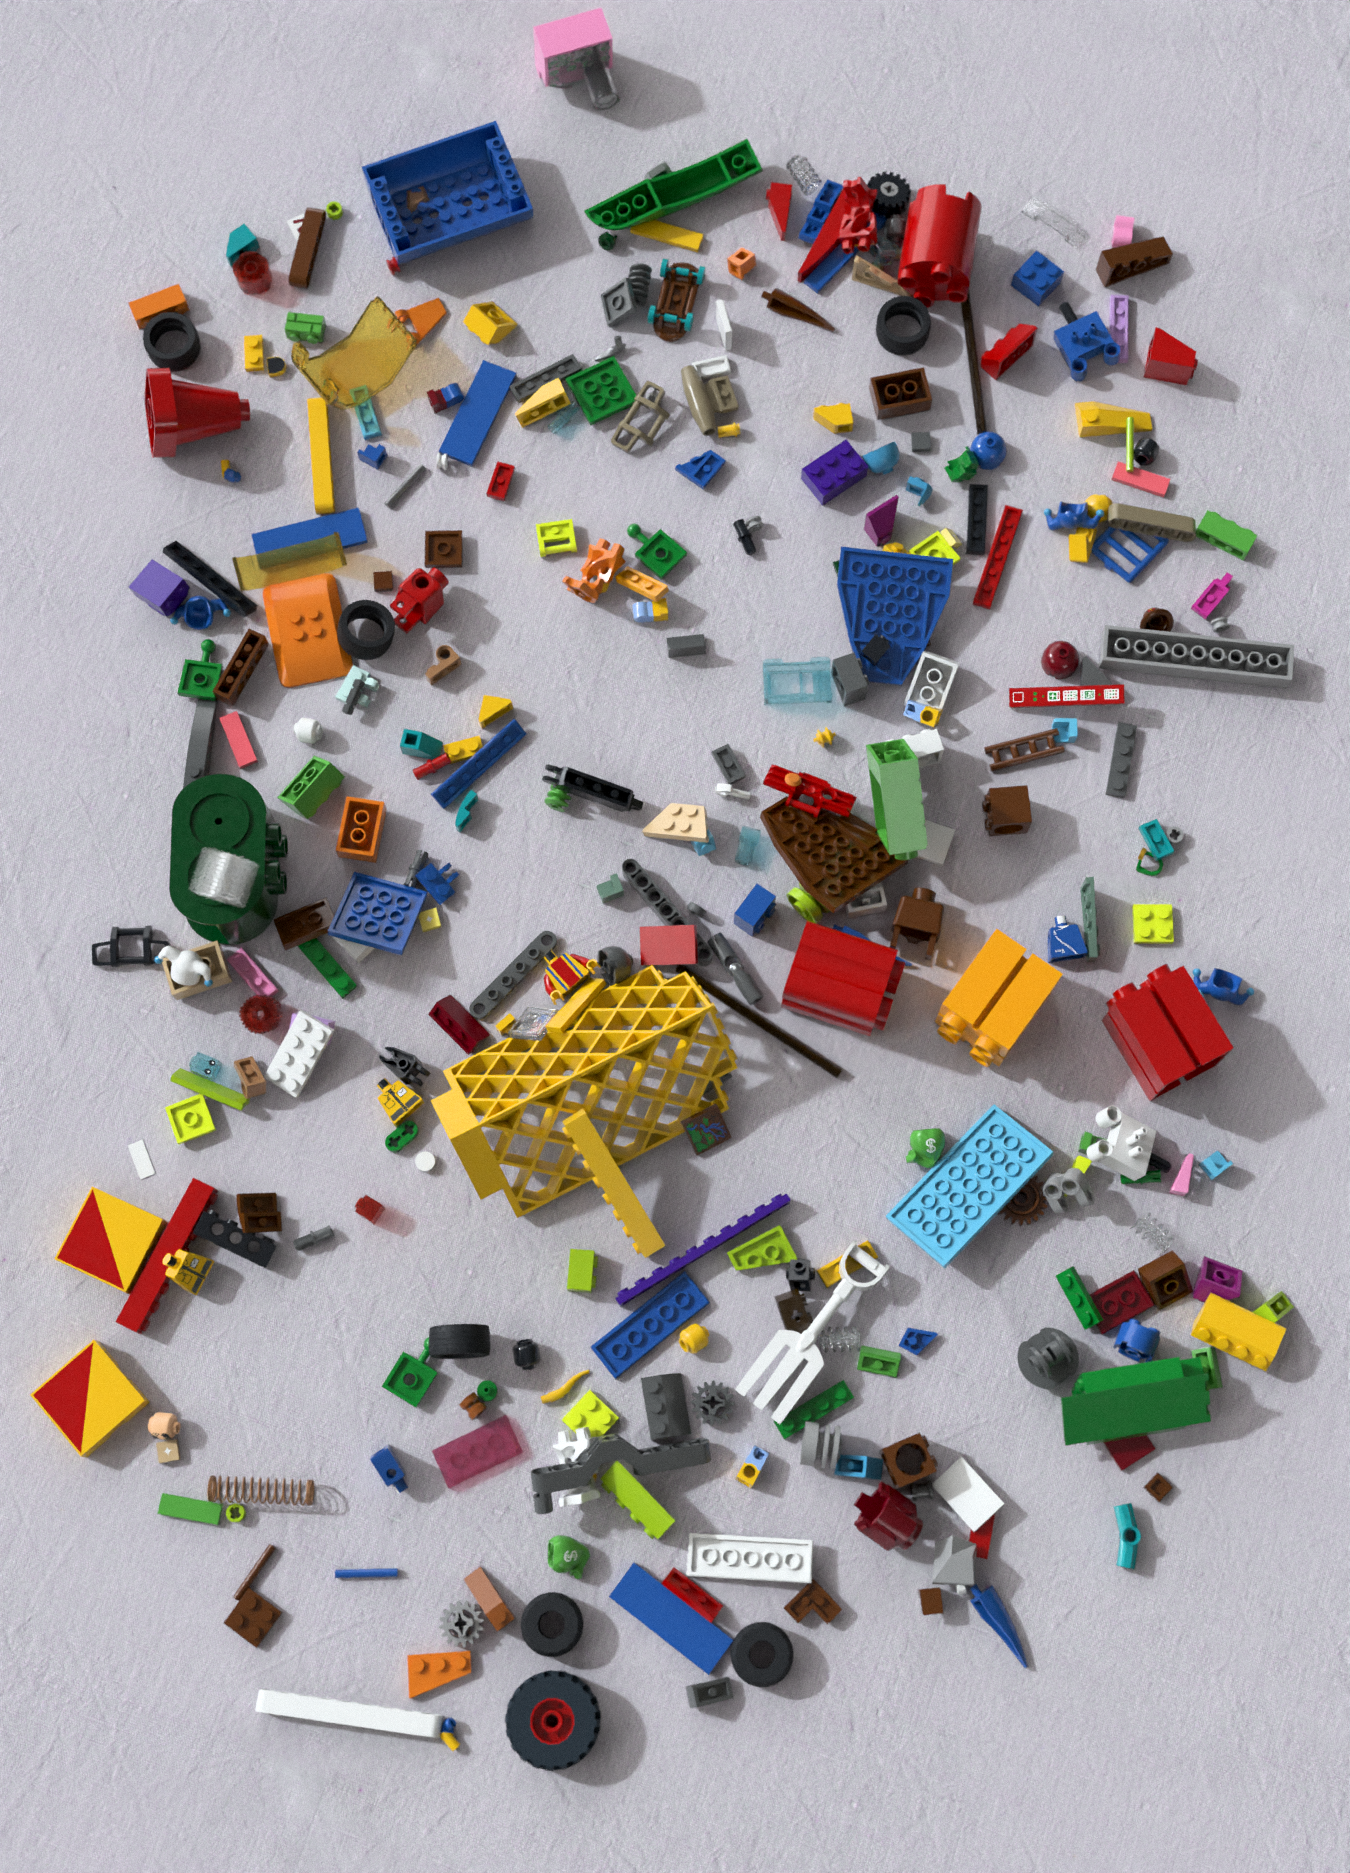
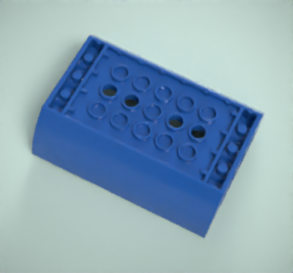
M497 121L362 166L373 207L398 265L533 219L534 216L533 207ZM424 186L429 201L419 203L417 209L411 213L407 208V191L422 192L418 187ZM486 195L489 198L486 201H482L480 197ZM470 201L472 205L464 206L463 203ZM432 213L439 214V216L436 218L430 217ZM417 218L422 219V222L419 224L413 223Z

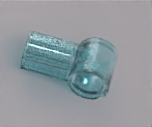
M742 826L735 862L744 866L751 865L755 847L759 843L761 830Z

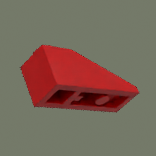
M771 182L770 189L766 191V200H769L768 208L780 239L785 241L792 184Z

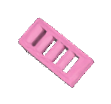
M1189 1153L1184 1158L1170 1188V1194L1185 1196L1189 1192L1194 1159L1193 1154Z

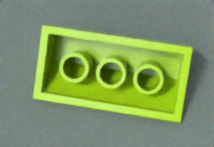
M618 1461L600 1478L603 1482L601 1487L608 1494L613 1492L617 1496L615 1501L622 1509L627 1507L632 1512L629 1516L637 1524L641 1521L646 1528L643 1531L651 1539L654 1537L659 1539L676 1522Z

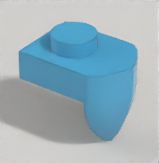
M910 476L906 486V491L921 497L918 506L925 503L933 491L928 483L917 477L913 478Z

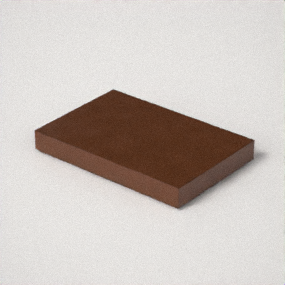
M327 897L273 919L285 951L328 933L334 913Z

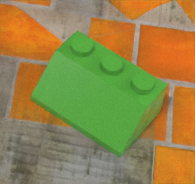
M313 756L277 798L299 816L308 820L315 815L318 807L328 800L331 792L341 785L345 777L331 762Z

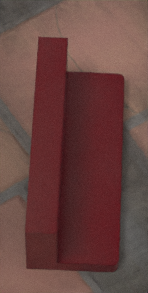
M452 995L437 1001L428 1014L468 1055L473 1053L478 1044L490 1035Z

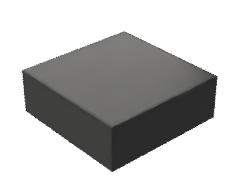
M930 432L911 433L912 452L930 451Z

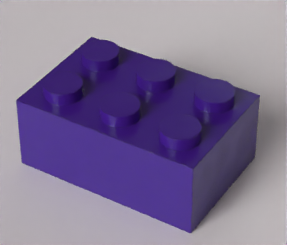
M844 440L803 467L801 479L823 506L867 477L868 466L850 443Z

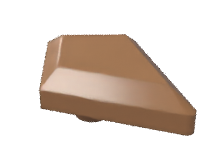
M424 186L418 187L422 192L407 191V208L411 213L417 209L419 203L429 201Z

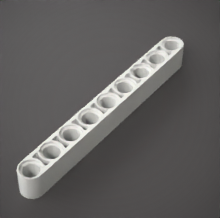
M259 1689L255 1710L262 1713L440 1738L443 1715L267 1689Z

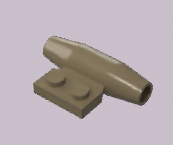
M693 365L685 366L681 369V377L690 411L704 436L712 435L717 431L714 412L724 414L737 411L739 408L729 377L727 375L713 378L704 384Z

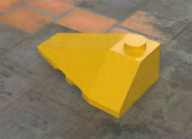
M1095 401L1075 403L1079 437L1125 434L1126 418L1128 417L1134 418V433L1152 431L1150 413Z

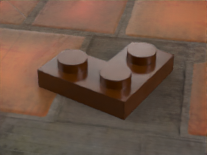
M814 1578L812 1583H808L783 1607L797 1623L813 1609L828 1625L842 1611L840 1606Z

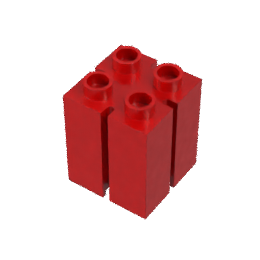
M1168 964L1156 968L1147 975L1148 979L1139 985L1140 989L1138 990L1133 982L1119 988L1112 994L1113 998L1106 1002L1109 1012L1101 1020L1149 1101L1181 1085L1180 1078L1184 1077L1187 1082L1215 1067L1234 1049L1184 965L1174 971H1171Z

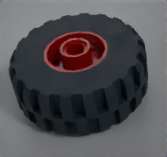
M545 1671L525 1680L515 1690L512 1698L509 1700L505 1715L506 1734L514 1752L516 1751L520 1756L519 1758L531 1764L532 1767L545 1769L546 1771L564 1770L579 1763L593 1748L600 1731L601 1712L596 1696H594L591 1688L579 1677L565 1671ZM549 1715L557 1716L558 1725L553 1726L548 1722Z

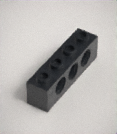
M209 1210L208 1213L203 1212L193 1231L194 1235L263 1268L267 1267L277 1247L274 1245V1240L266 1236L261 1239L255 1236L256 1233H243V1230L237 1227V1222L231 1219L224 1221L219 1218L220 1214ZM214 1224H221L223 1226L222 1234H213L212 1226ZM234 1232L239 1233L242 1237L241 1242L238 1244L230 1241V1235ZM251 1241L258 1242L260 1245L259 1251L255 1253L249 1251L248 1244Z

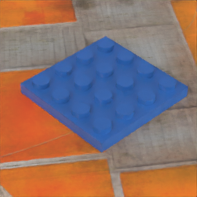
M354 872L330 924L328 935L403 955L427 898V891Z

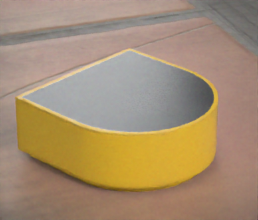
M266 358L269 377L281 376L285 373L286 364L282 358Z

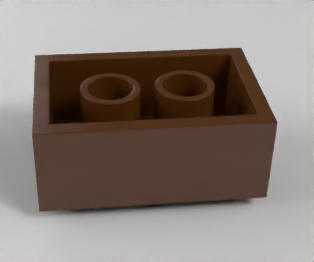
M924 367L870 378L869 391L877 420L931 409L932 396Z

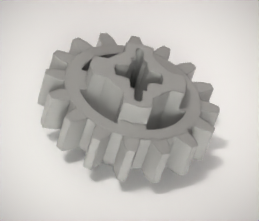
M459 1600L457 1601V1606L450 1603V1610H443L446 1616L439 1618V1620L444 1622L443 1625L439 1626V1629L445 1630L441 1636L449 1637L447 1643L455 1641V1647H458L460 1642H462L463 1647H466L467 1641L474 1644L473 1637L480 1638L481 1636L477 1632L478 1630H484L480 1623L485 1620L479 1619L482 1611L476 1612L475 1604L469 1607V1601H465L464 1605H462ZM464 1609L471 1612L474 1618L466 1616ZM456 1611V1617L452 1622H448L451 1614ZM461 1617L463 1621L467 1622V1625L463 1627L464 1630H461V1627L456 1625ZM475 1625L473 1633L467 1636L469 1628ZM454 1629L458 1632L459 1638L453 1636L449 1630Z

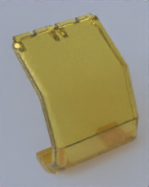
M377 296L374 300L370 301L347 337L320 355L309 358L310 353L300 341L293 343L291 359L297 369L328 405L344 411L360 406L390 386L417 346V340L410 331H407V328L397 319V316L387 307L383 300Z

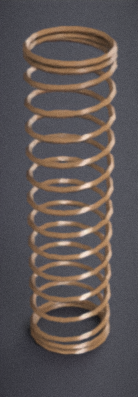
M215 1475L210 1476L207 1488L209 1502H216L219 1497V1500L223 1503L227 1497L229 1503L234 1498L237 1503H240L243 1498V1501L247 1504L251 1498L253 1504L258 1499L261 1504H264L266 1499L269 1504H272L275 1499L277 1505H279L283 1499L285 1505H288L290 1500L293 1505H296L299 1500L302 1506L305 1503L307 1506H311L314 1499L313 1479L307 1480L306 1497L303 1504L300 1493L301 1479H299L298 1496L295 1503L292 1494L293 1478L291 1479L290 1496L287 1503L284 1495L285 1478L282 1483V1496L279 1503L276 1495L277 1478H275L274 1496L271 1502L268 1495L269 1477L266 1482V1495L263 1502L260 1496L261 1477L258 1481V1495L255 1502L252 1496L253 1477H251L250 1495L247 1501H245L244 1496L245 1476L242 1480V1494L239 1501L236 1496L237 1476L234 1479V1494L231 1501L228 1496L229 1476L226 1479V1494L223 1500H221L220 1496L221 1476L218 1478V1494L216 1499L217 1481Z

